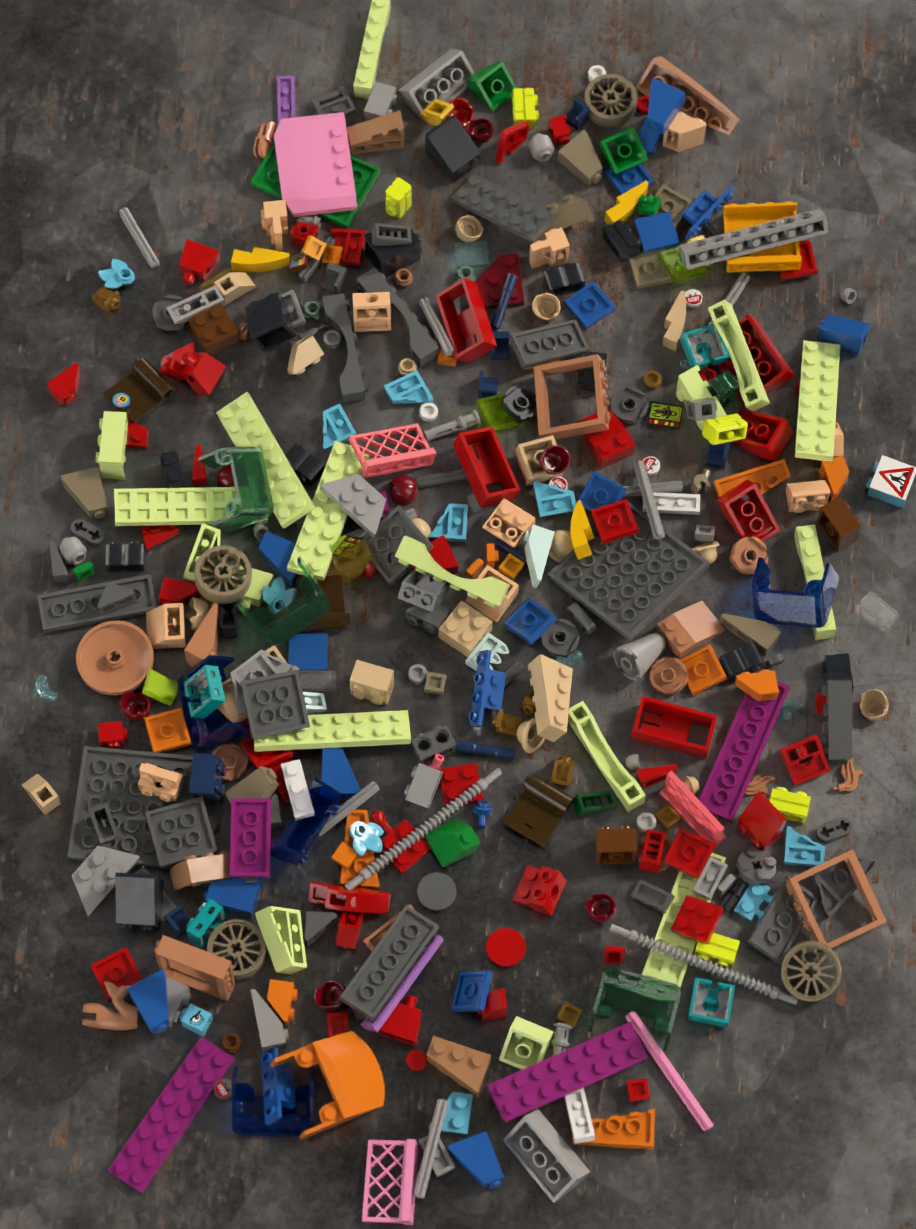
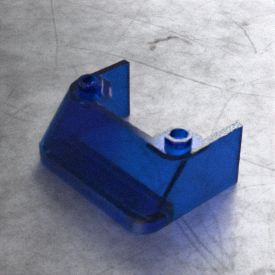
M758 558L751 584L753 609L756 619L766 621L768 624L812 628L823 627L828 621L839 576L832 565L826 563L822 580L815 579L809 581L805 586L804 592L770 590L772 571L763 558Z
M209 655L178 680V691L190 740L196 748L233 741L250 729L249 724L226 722L224 714L218 709H215L204 719L192 718L188 703H201V699L187 697L184 682L203 666L210 665L218 666L221 682L223 683L226 680L224 668L235 661L234 657Z
M316 777L313 779L309 791L315 815L295 820L294 816L292 817L279 839H274L270 855L274 858L299 866L300 863L304 865L309 857L307 852L330 816H335L341 806L338 803L342 793Z
M234 1066L231 1085L232 1129L236 1134L241 1136L299 1137L304 1131L314 1127L315 1068H311L310 1084H302L296 1088V1106L292 1109L281 1106L282 1117L271 1125H266L264 1097L255 1096L254 1088L250 1084L238 1083V1066Z

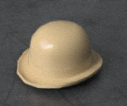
M558 529L554 531L548 555L560 563L574 548L571 532Z
M716 541L703 543L692 548V550L711 564L717 558L716 547L719 546V543Z
M536 718L524 721L519 725L516 735L517 740L522 744V748L526 753L536 751L545 741V738L537 735Z

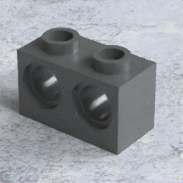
M447 725L436 726L431 729V732L417 734L411 740L413 752L421 764L426 765L432 762L436 754H441L444 757L456 752V743ZM443 737L447 741L439 743L437 739ZM421 745H427L429 749L423 751L420 750L419 747Z

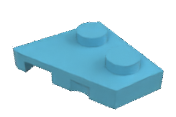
M417 370L384 385V390L392 404L434 402V398Z
M340 403L323 411V449L325 452L333 448L335 441L345 443L349 441L350 436L357 435Z
M539 481L532 482L539 518L574 511L576 506L574 491L539 483Z
M449 503L445 513L438 520L435 529L430 533L429 540H435L444 535L447 541L466 542L468 504Z
M791 826L786 827L784 864L814 867L824 862V846L813 842L804 834L802 836L797 833Z

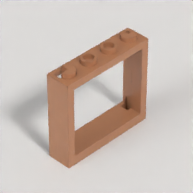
M598 354L534 367L538 431L541 438L553 435L554 439L557 440L609 430L608 422H610L609 419L611 417L610 413L607 412L609 397L605 389L608 388L607 379L604 377L606 366L604 360ZM594 367L598 419L551 428L547 376Z
M853 849L786 879L787 892L789 895H793L795 900L794 907L799 914L801 913L804 919L802 921L803 926L807 932H810L813 938L811 941H818L833 948L887 922ZM844 860L872 918V922L826 943L798 881Z
M164 935L161 941L158 940L156 942L154 952H156L155 957L159 970L164 969L166 978L169 977L188 987L228 1002L235 986L230 960Z

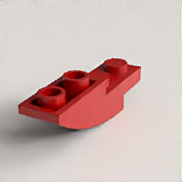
M312 881L310 883L308 902L325 905V908L342 911L388 913L391 893L361 887L348 890L342 886Z

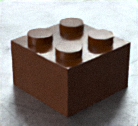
M222 303L188 318L189 328L201 350L210 356L239 343L238 331Z
M840 496L821 506L817 523L838 552L857 542L861 522L857 516L852 514L848 502L843 501Z
M605 826L596 829V864L635 863L637 855L636 828L622 826L619 829H612Z

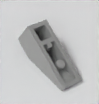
M215 285L167 307L166 310L174 324L188 322V318L222 303L225 309V301Z
M251 989L262 1051L266 1052L272 1047L278 1049L287 1048L286 1041H289L288 1030L283 1029L282 1022L255 989Z

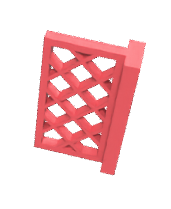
M418 424L349 437L350 444L362 466L361 473L364 478L433 465L436 456L434 448L429 447ZM415 431L417 437L410 436L407 432ZM396 434L401 438L397 441L391 438L390 435ZM378 437L380 439H383L384 442L380 444L376 441H373V438ZM403 439L413 442L412 446L402 443ZM356 441H363L367 444L365 447H362ZM386 442H389L391 444L396 445V447L393 450L384 445L386 444ZM415 444L422 446L424 449L417 450L414 448ZM369 445H372L379 450L375 453L367 448ZM400 447L408 452L400 453L397 452V449ZM383 450L391 454V456L384 457L380 455V452ZM367 454L374 457V459L365 460L363 455Z
M670 771L666 777L665 787L659 791V795L668 804L672 805L682 817V820L696 835L715 843V847H717L726 839L723 833L724 827L673 771Z

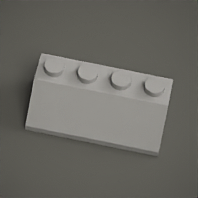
M450 49L400 88L399 92L406 104L425 121L420 113L435 99L449 103L452 99L459 96L469 88L466 79L473 75L474 71L462 50Z
M539 1109L525 1115L502 1140L553 1203L560 1200L590 1173Z

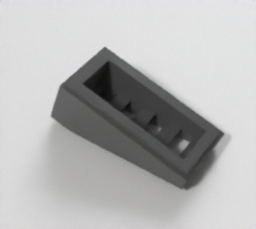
M374 223L371 231L372 245L411 244V226ZM401 232H404V238H401Z
M50 541L49 549L53 581L55 584L69 582L67 570L54 541Z

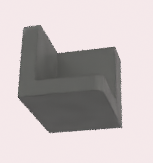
M329 262L327 276L322 284V289L339 294L347 278L346 268Z

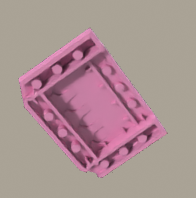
M344 112L281 119L274 134L282 200H285L286 206L291 211L293 217L357 210Z

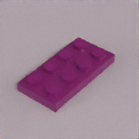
M231 798L230 878H270L271 798Z

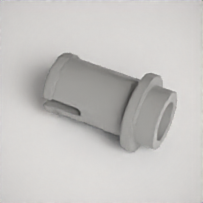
M298 216L300 220L298 219L297 222L314 226L317 224L320 229L321 218H318V216Z

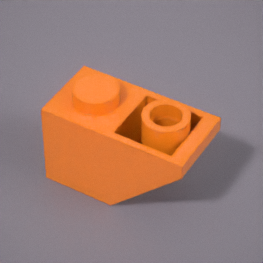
M843 455L834 457L833 461H822L818 469L820 478L825 480L830 489L831 501L838 497L848 478L849 470Z
M765 669L758 673L742 672L736 676L735 685L755 700L777 699L779 690L775 671Z
M270 979L267 995L268 1005L282 1024L288 1027L289 1020L293 1021L295 1009H292V1002L297 1000L298 990L295 989L294 982Z

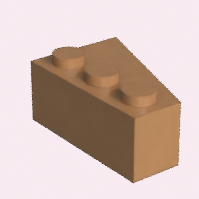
M399 110L347 127L351 155L403 148L404 126L401 111Z
M230 850L221 851L219 855H214L213 852L206 853L201 858H196V855L187 856L184 858L185 861L169 868L174 891L181 890L186 886L197 887L199 884L233 879L230 878Z
M433 1036L427 1052V1061L478 1099L491 1062V1055Z

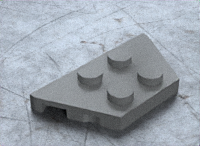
M356 474L323 483L319 489L371 537L376 535L386 499L363 477Z
M260 650L230 673L238 714L241 715L246 711L240 681L293 670L299 671V668L270 655L268 652Z
M97 846L72 874L85 911L89 916L115 888V874L128 873L139 861L140 857L138 855Z

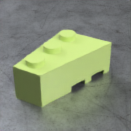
M698 365L679 375L676 396L679 401H683L686 405L687 400L712 398L717 405L716 417L726 416L716 396L713 397L708 391L707 386L709 384L707 380L703 382L698 374V371H700ZM704 420L696 421L699 429L703 430Z
M104 411L103 418H100L99 429L102 430V433L98 435L100 452H96V463H99L102 479L125 480L123 464L126 462L124 454L125 445H127V413Z
M202 523L182 581L195 584L194 569L197 560L206 550L220 546V529ZM217 559L211 560L216 566L218 565ZM208 564L204 566V568L213 570ZM201 573V576H202V577L210 576V575H206V574Z
M269 906L256 912L255 916L276 973L292 975L307 968L300 910Z

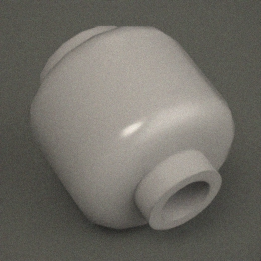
M536 134L528 143L531 155L535 160L547 161L554 153V146L548 135Z
M66 537L60 542L58 551L67 564L78 565L85 560L87 549L77 537Z

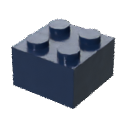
M193 753L189 792L195 798L203 797V800L221 801V795H224L225 786L222 784L223 776L226 775V764L216 754Z

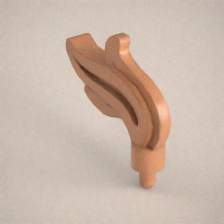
M853 757L847 761L846 767L844 764L842 765L841 774L845 781L833 787L834 791L852 792L858 786L859 775H863V771L854 769Z
M764 774L755 776L749 783L745 795H756L759 791L767 795L768 789L765 785L774 781L775 777L764 776Z

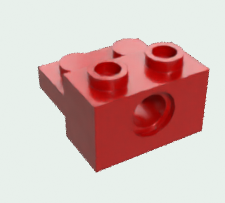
M817 734L778 750L783 765L787 768L794 786L831 771ZM811 757V760L798 764L799 762Z
M527 865L512 900L516 904L532 908L535 912L552 916L567 881L560 871L543 866L540 869Z

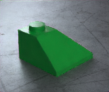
M503 61L479 69L466 79L474 96L492 112L511 98L512 89L517 88Z
M634 127L604 139L598 145L605 162L615 175L649 160Z
M459 819L452 820L432 831H428L427 835L424 834V838L442 868L476 853L481 843L472 827Z

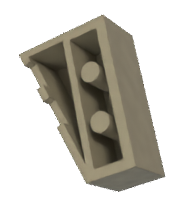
M569 194L557 203L548 204L545 209L555 213L557 219L537 240H544L545 233L551 229L561 227L564 229L569 226L576 228L578 227L577 223L584 220L594 221L588 202Z

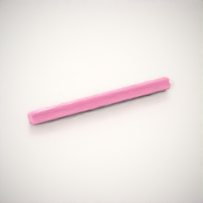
M635 1011L628 1013L625 1019L628 1023H632L639 1039L703 1131L709 1130L713 1126L709 1117Z

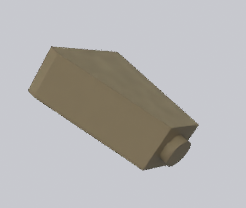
M583 130L558 151V161L589 188L593 183L597 184L602 178V166L587 132Z
M98 467L61 475L63 487L91 519H100L109 515Z
M261 766L226 791L225 794L230 803L231 798H271L279 785L276 781L277 776L272 769Z

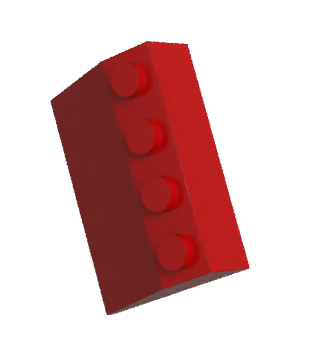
M747 314L738 321L766 394L781 387L795 376L755 317ZM729 357L727 362L717 366L743 405H745L740 393L737 374L732 359Z

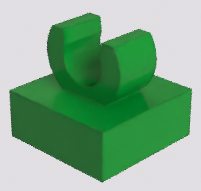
M641 194L638 200L640 204L637 211L642 215H655L662 201L658 196H653L652 194L644 196V194Z

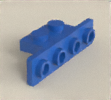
M731 185L718 200L704 190L683 212L682 217L693 225L685 237L687 240L692 236L696 237L701 231L700 227L702 225L706 226L711 221V216L714 213L717 215L723 207L722 204L724 202L728 203L734 196L732 194L734 186Z
M491 650L479 651L476 659L477 672L474 676L475 687L471 697L472 711L469 714L470 727L473 728L482 726L484 709L493 711L502 709L506 673L489 669Z
M272 1047L261 1056L266 1125H271L282 1117L281 1106L288 1109L296 1106L294 1071L281 1065L273 1068L270 1067L273 1059L278 1057V1048Z

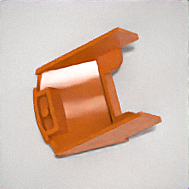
M353 1031L315 1041L310 1045L277 1057L270 1063L271 1068L293 1059L303 1068L319 1064L334 1101L324 1105L319 1111V1118L322 1124L304 1131L299 1136L301 1140L379 1109L384 1105V1081L378 1061L369 1046Z

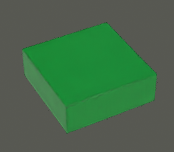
M91 561L73 569L77 582L95 574Z

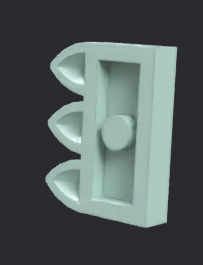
M487 632L467 658L465 664L477 671L476 659L479 651L491 650L490 663L501 664V659L497 653L509 654L508 647Z

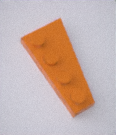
M785 459L715 480L713 484L718 498L745 480L756 483L761 495L789 479L791 475Z
M355 809L347 815L344 843L352 848L353 838L350 836V827L357 821L365 824L369 823L367 810ZM367 849L364 855L356 857L349 869L342 866L340 886H345L358 876L360 870L363 868L367 869V865L371 866V862L375 863L374 852ZM375 871V875H371L368 881L364 880L356 887L380 889L377 871Z
M655 1109L641 1113L632 1112L629 1115L623 1116L614 1115L605 1119H591L595 1141L575 1144L572 1134V1145L653 1150Z

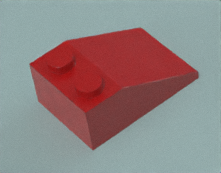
M609 407L607 408V412L610 413L611 417L609 419L610 422H608L609 430L582 435L600 469L634 455L635 443L630 434ZM597 413L592 414L575 423L598 419Z
M740 408L737 414L748 424L746 438L729 443L759 458L776 462L793 434L787 420Z
M745 480L716 499L723 514L740 539L756 537L764 542L780 531L756 483Z
M759 791L738 818L737 827L743 835H747L751 839V843L755 848L765 852L781 839L787 819Z

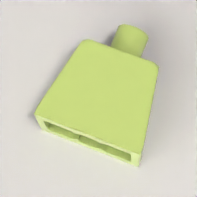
M252 568L250 588L241 599L237 600L240 601L238 605L239 611L248 613L251 605L261 606L264 601L262 597L263 587H271V583L274 580L273 574ZM246 575L238 576V578L244 579Z

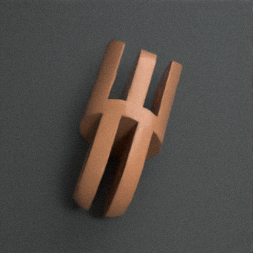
M276 123L259 124L253 147L256 158L264 159L272 147L274 134L277 129Z

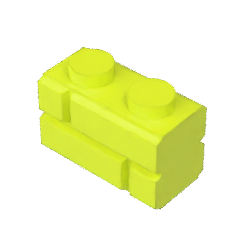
M533 88L512 89L513 126L526 121L530 124L529 129L535 128V121H539V111L535 110V106H538V95H534Z
M396 178L385 191L386 212L391 217L395 216L399 219L412 206V187L401 178Z
M737 413L714 419L704 420L702 435L712 445L743 440L746 438L748 424Z
M783 787L772 788L769 801L787 820L805 824L811 797L801 791L792 793Z
M713 933L708 945L701 942L697 943L694 954L697 958L701 956L702 960L707 959V962H716L717 966L722 965L723 968L732 967L740 941Z

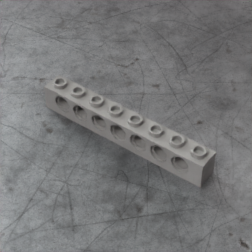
M816 209L679 245L682 263L688 270L829 233L827 218L821 209Z

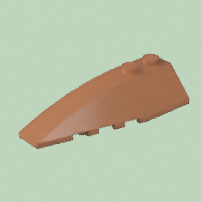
M662 56L653 58L635 87L641 93L650 97L651 80L655 78L685 92V103L679 112H683L693 118H699L706 122L708 127L731 135L739 122V119L718 99Z

